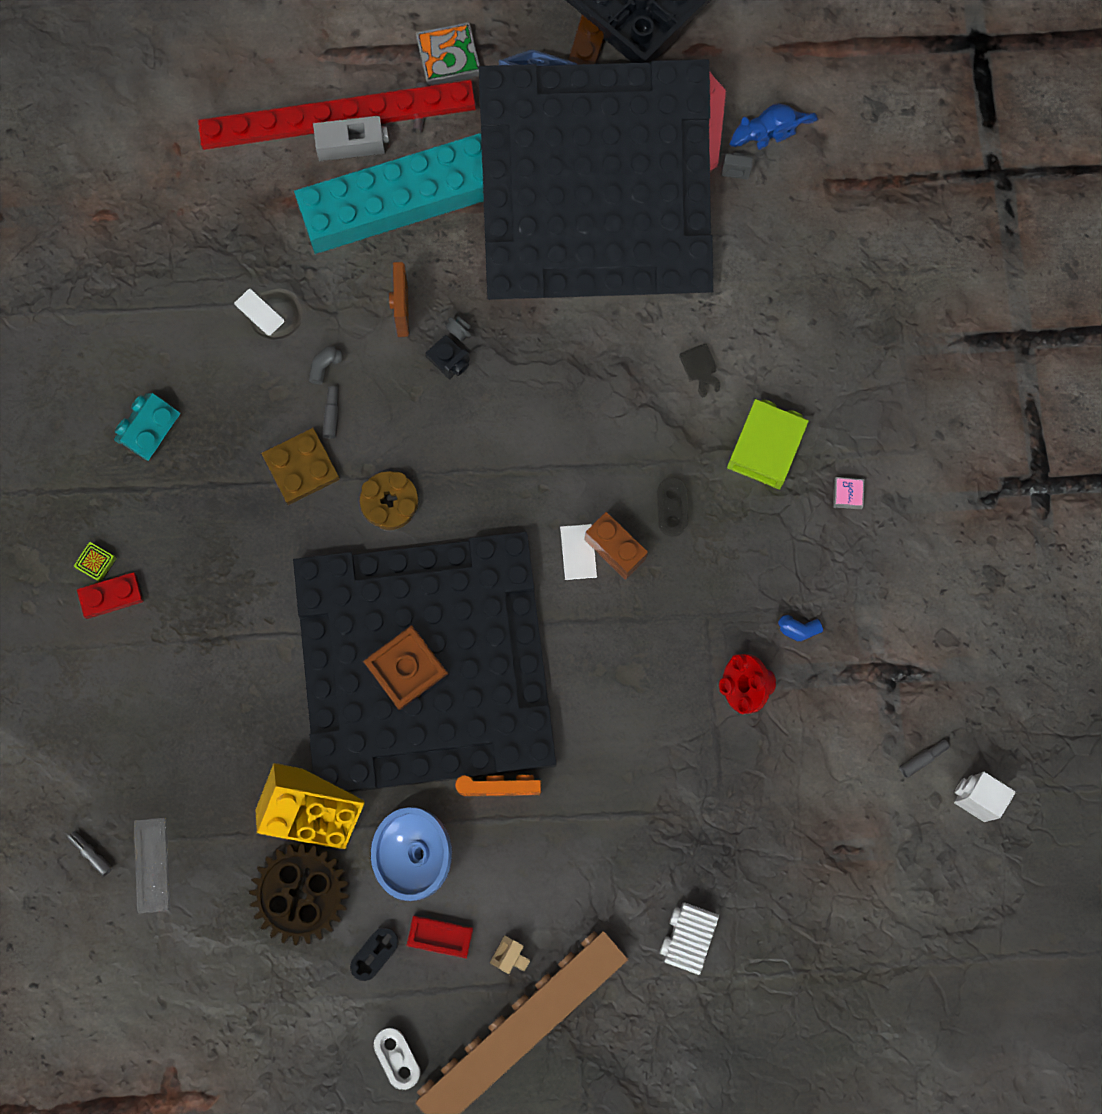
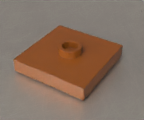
M393 262L394 292H389L390 309H394L398 337H408L409 304L406 269L403 262Z
M412 625L363 661L399 710L448 675Z

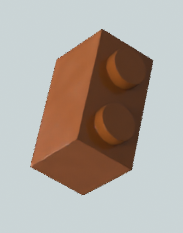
M607 512L585 532L584 540L625 580L647 558L648 551Z

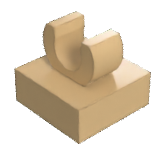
M504 935L490 963L509 974L513 966L525 972L530 960L520 955L524 947L523 945Z

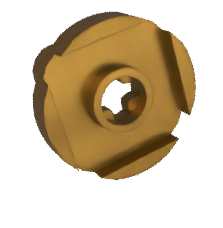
M381 472L372 476L362 485L360 507L364 517L371 524L384 530H396L407 525L412 519L418 507V495L414 484L403 473ZM386 494L397 497V500L393 501V507L388 508L387 504H381V500L385 499Z

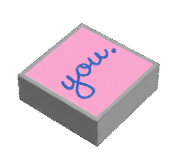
M835 477L833 507L862 510L864 507V479Z

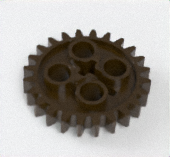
M300 844L298 852H295L292 845H288L286 855L277 849V859L275 861L270 857L265 858L269 865L267 869L257 867V870L262 874L261 879H251L253 883L258 885V889L249 891V894L257 896V901L249 905L260 910L253 918H264L265 921L260 928L265 930L272 927L271 938H275L279 933H282L281 943H286L290 936L293 937L294 945H299L301 937H304L307 944H311L313 934L319 940L324 939L322 930L325 928L327 931L333 932L332 920L342 922L340 916L337 915L338 910L347 911L348 909L345 905L341 904V900L350 898L349 894L342 893V888L348 886L349 882L339 880L345 873V870L335 871L334 868L338 860L334 859L327 862L326 860L329 855L327 851L317 856L318 847L313 846L310 852L307 853L305 844ZM293 866L298 873L297 879L293 883L287 884L283 880V872L287 867ZM306 868H310L309 876L303 886V892L307 893L306 899L299 900L295 918L293 921H290L289 916L297 900V897L292 895L293 891L301 888L304 871ZM322 875L327 881V886L324 891L316 893L311 886L312 880L316 876ZM283 896L286 898L288 906L283 913L278 914L273 910V902L277 897ZM308 905L314 906L317 911V917L310 923L302 919V910Z

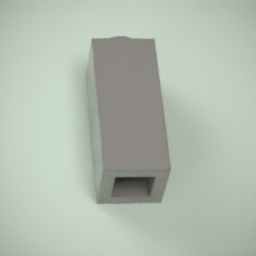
M380 116L313 123L319 161L385 154L384 143H389L387 126H381Z

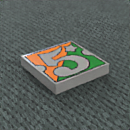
M469 22L416 33L425 78L429 86L479 76V62Z

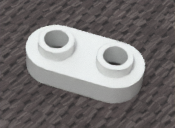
M387 1028L379 1032L374 1041V1049L389 1081L394 1087L401 1090L413 1087L420 1077V1068L404 1035L395 1028ZM387 1038H393L396 1041L395 1049L388 1050L385 1047ZM405 1066L410 1069V1076L408 1078L400 1077L399 1069Z

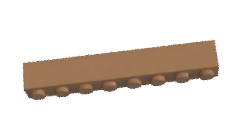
M593 931L581 942L584 948L576 956L570 952L558 963L561 969L553 977L547 973L535 984L538 990L531 997L528 998L524 994L511 1006L515 1011L506 1019L502 1015L498 1017L488 1027L491 1033L481 1040L478 1036L464 1049L468 1054L459 1062L456 1058H453L441 1069V1072L444 1074L443 1077L436 1083L430 1079L417 1091L420 1096L415 1102L424 1114L462 1113L627 962L628 958L604 931L599 935Z

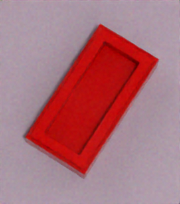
M413 915L407 946L467 959L473 928Z

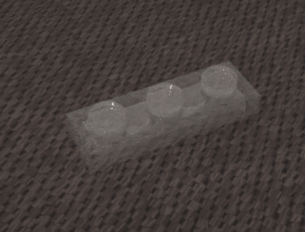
M167 819L135 820L137 914L170 911Z

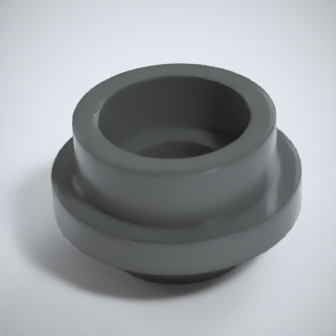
M459 316L455 320L451 317L447 319L449 322L445 327L461 342L466 337L469 338L471 336L467 332L471 327Z

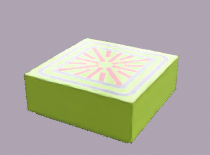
M89 542L73 567L101 582L116 560V557Z

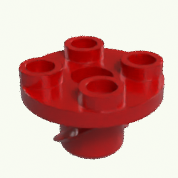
M752 654L734 655L726 665L723 678L719 681L721 694L725 695L729 705L740 714H751L761 710L776 688V678L773 672L767 669L763 662Z

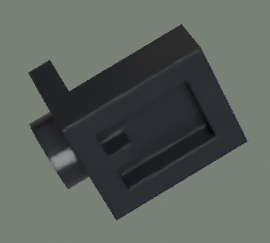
M446 334L425 353L426 358L449 380L454 375H461L469 366V352L466 349L461 350Z

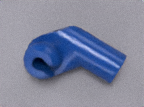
M784 615L778 621L781 632L795 641H803L823 632V627L818 619L802 624L793 619L792 616Z

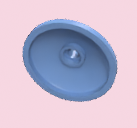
M402 808L389 814L381 822L372 841L371 862L376 879L387 893L404 901L421 900L434 894L447 878L452 860L451 842L447 830L435 815L421 808ZM422 849H423V852H424L423 858L421 857V850H422Z

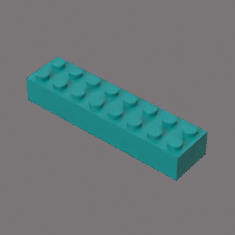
M481 133L295 190V197L314 254L483 202Z

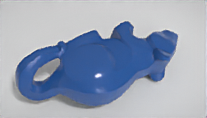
M774 104L762 112L759 117L750 121L748 117H743L741 124L733 134L730 145L738 147L749 141L756 140L758 141L757 148L760 150L769 144L770 139L774 138L777 143L796 133L795 128L799 124L814 123L818 121L816 113H801L785 104Z

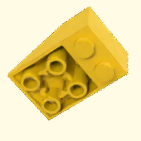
M274 763L256 807L257 833L345 849L364 806V800L302 768Z

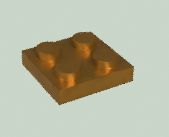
M314 428L261 453L287 505L340 480Z

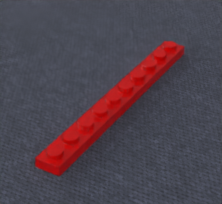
M467 80L198 120L201 147L203 150L314 134L313 123L380 116L381 124L473 111L476 108L472 81Z

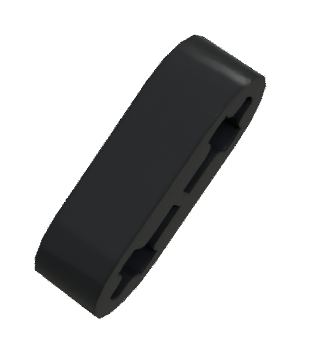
M382 928L372 934L351 961L350 970L356 979L368 981L378 974L398 948L399 940L396 933L390 929ZM389 934L392 937L389 941L392 944L391 949L383 948L379 954H376L374 951L379 946L378 936L385 937ZM370 955H373L375 959L370 964L372 972L370 974L364 972L360 975L358 973L360 967L357 962L359 960L366 961Z

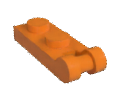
M534 775L516 776V781H504V776H486V781H473L468 776H461L455 784L457 792L462 796L541 794V781L534 780Z

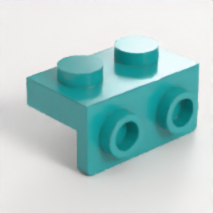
M146 393L144 396L139 395L131 406L133 412L129 418L122 419L114 431L117 434L114 438L115 442L123 444L145 460L151 458L181 414L153 393Z

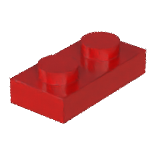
M134 572L77 589L83 616L86 619L144 602L137 575Z

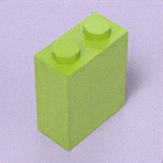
M755 399L727 468L780 490L809 420L804 419L796 411L788 410L786 412L776 408V404L771 401Z

